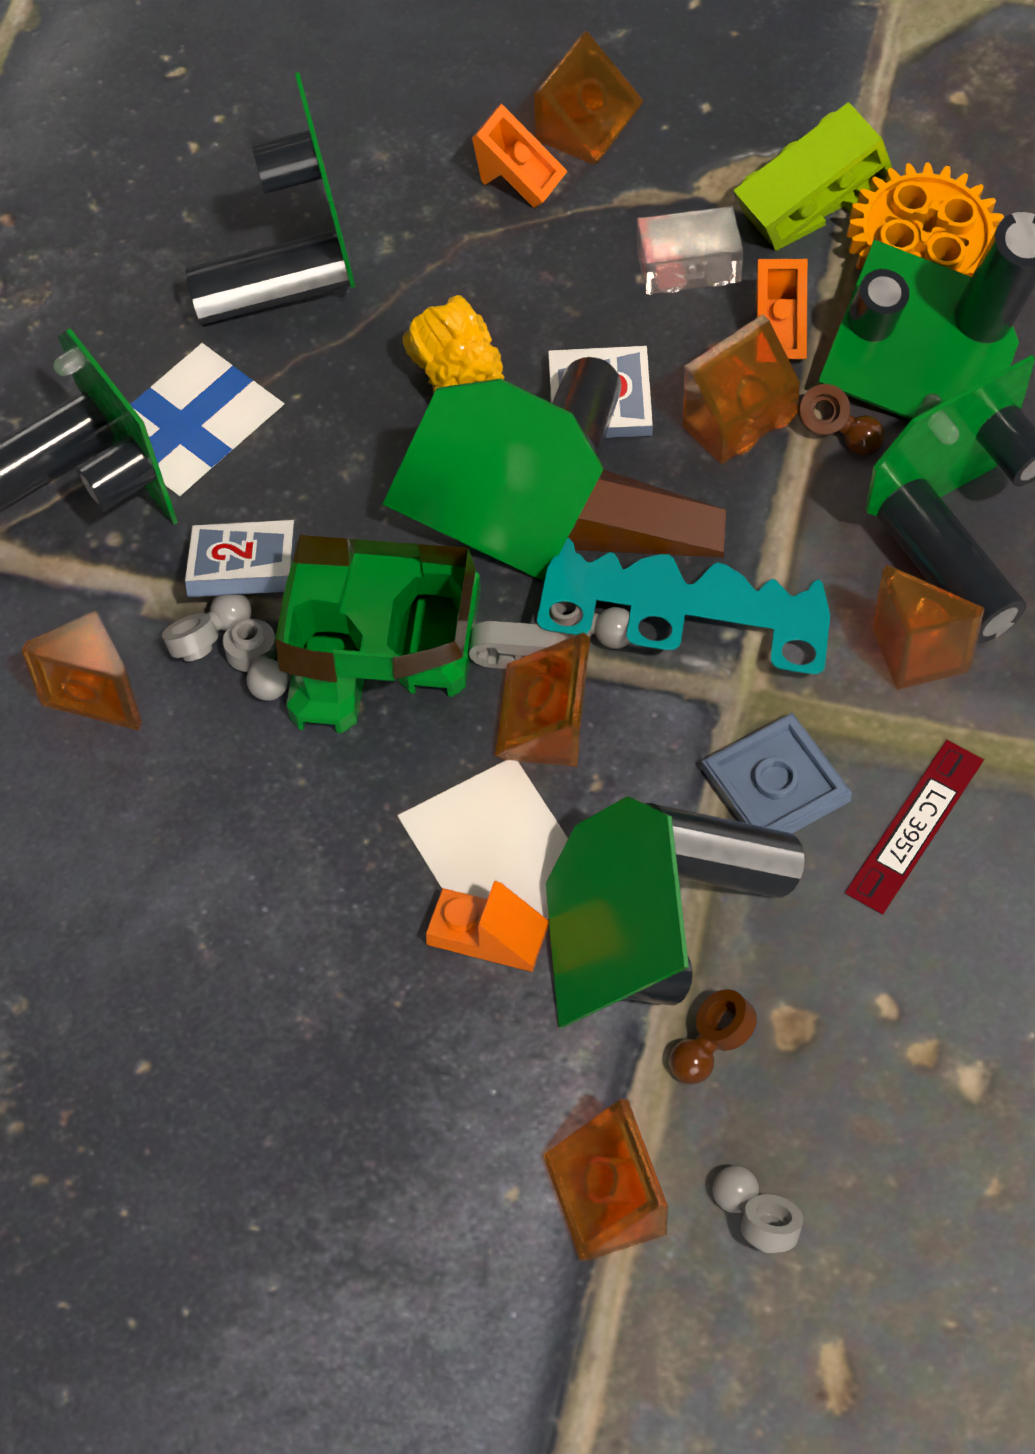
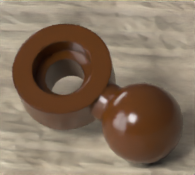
M830 384L814 386L804 394L799 403V419L804 428L810 433L818 436H828L839 431L844 434L847 447L853 453L862 456L871 455L882 446L885 435L881 423L871 416L863 415L855 418L850 415L849 400L840 388ZM826 402L831 406L832 415L830 419L821 420L816 417L814 407L817 403Z
M731 989L720 990L710 995L702 1003L697 1013L696 1027L700 1033L696 1039L682 1040L674 1046L670 1053L669 1067L674 1077L680 1082L691 1085L705 1081L713 1071L715 1061L713 1053L717 1049L722 1051L736 1049L743 1045L753 1034L757 1023V1014L753 1005L740 993Z

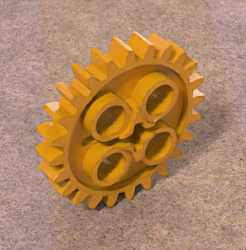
M926 162L922 173H916L914 167L910 163H906L903 176H900L894 169L889 168L885 181L874 176L869 190H860L858 201L853 203L849 218L847 237L852 238L849 253L859 254L856 268L861 270L875 239L971 277L1004 216L1000 213H992L996 203L995 198L980 199L984 189L982 184L970 189L966 186L968 174L964 173L954 180L950 178V166H945L940 175L933 174V169L929 162Z

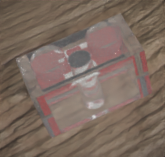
M733 206L637 219V254L646 295L662 292L673 293L679 290L707 286L718 287L729 283L741 282L743 247Z

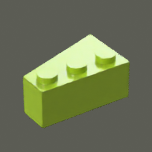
M848 102L836 112H831L823 117L818 126L801 139L785 146L780 155L763 168L747 175L741 185L733 191L744 215L777 251L825 226V216L843 207H846L851 212L853 203L858 201L860 190H869L874 176L885 181L887 170L892 168L882 137Z

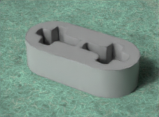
M485 621L476 624L472 628L469 656L476 664L489 668L554 672L563 669L568 663L570 637L566 633L545 630L538 624Z

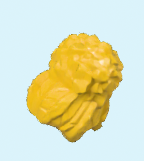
M461 295L450 297L445 305L428 307L422 314L412 320L409 330L404 332L402 342L406 353L414 363L425 370L430 378L428 383L433 386L434 393L438 387L494 379L504 380L505 378L502 375L501 354L498 348L490 344L492 338L487 330L486 323L483 322L482 316L476 314L471 305Z

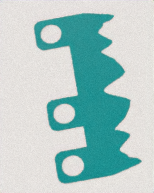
M567 538L559 556H554L547 568L537 617L538 625L545 630L572 635L587 634L592 627L596 600L631 606L626 636L635 645L663 650L678 648L681 644L685 615L774 629L771 662L775 667L808 674H819L825 669L830 611L824 586L820 579L814 581L808 591H803L796 596H791L776 579H770L759 591H756L742 574L725 564L717 562L697 582L689 585L683 579L674 558L670 554H659L642 558L628 568L622 569L617 556L612 552H608L592 562H586L580 554L575 552L574 543L569 538ZM558 602H571L580 607L583 612V618L576 625L562 626L550 618L549 610ZM650 616L661 617L670 623L672 633L665 640H649L639 632L638 625L640 621ZM792 640L805 641L815 649L816 657L809 664H794L783 656L782 647L785 643Z

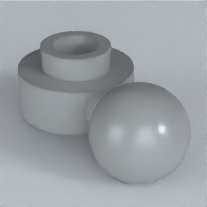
M243 594L216 596L211 603L210 612L184 617L163 631L162 638L170 655L175 658L183 657L185 661H194L204 657L213 649L211 644L218 638L217 631L220 629L226 631L228 628H233L237 623L251 618V605Z
M558 602L550 608L549 616L559 625L573 626L582 620L583 612L574 603ZM619 607L608 608L601 614L594 611L591 630L585 635L569 634L570 645L579 644L588 639L592 634H596L600 643L608 648L620 649L631 643L626 636L630 613ZM574 611L571 614L562 615L565 612Z
M248 619L237 623L233 628H228L223 636V646L228 663L239 671L248 672L246 678L247 686L256 698L265 701L279 698L286 691L289 678L288 673L280 671L279 662L274 660L277 655V648L272 627L263 620Z
M730 1166L717 1174L712 1186L713 1197L723 1210L730 1213H744L740 1229L743 1237L750 1244L765 1253L785 1252L796 1246L803 1225V1214L793 1202L777 1195H759V1184L756 1177L744 1167Z

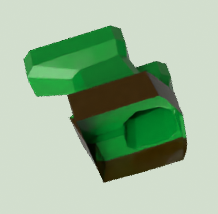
M300 535L285 586L275 638L280 671L292 674L286 706L289 719L299 730H304L305 722L335 725L336 733H343L355 725L358 720L364 679L395 681L398 678L407 691L413 694L416 693V686L447 688V693L450 697L455 696L466 688L470 664L469 647L472 628L476 625L481 594L480 575L476 572L469 548Z

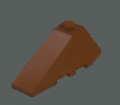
M603 469L568 538L574 543L575 550L724 558L726 509Z

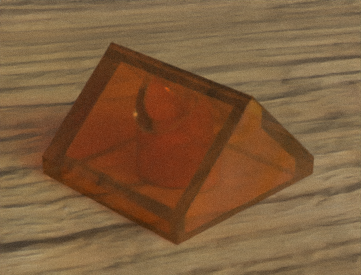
M588 31L580 34L535 92L534 111L535 135L539 142L593 165L600 161L644 100Z
M886 564L881 573L873 631L896 689L899 690L967 673L973 664L984 608Z
M96 611L25 642L21 652L42 706L139 731L142 720L126 668Z
M584 632L507 664L496 756L505 760L578 767L588 682L590 636Z
M619 1099L543 1154L580 1261H589L667 1235L668 1205L628 1099Z

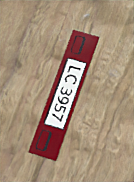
M946 740L845 894L884 914L985 759Z

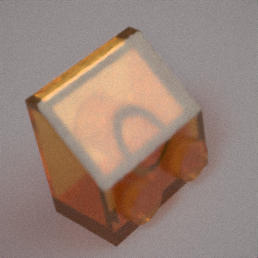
M763 314L685 365L683 427L721 464L736 454L742 455L748 452L757 443L759 438L774 428L780 429L785 427L792 421L798 410L800 381L770 320Z

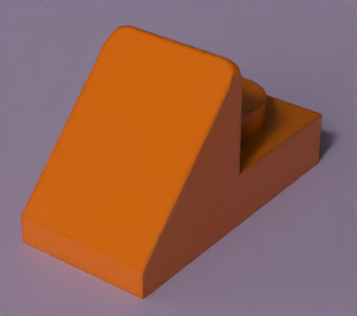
M502 104L496 107L472 137L482 183L486 185L502 175L533 208L546 200L567 173V170Z
M757 259L755 311H757L756 359H807L808 259Z
M498 881L493 882L488 899L443 888L426 932V941L429 946L533 972L549 927V920Z

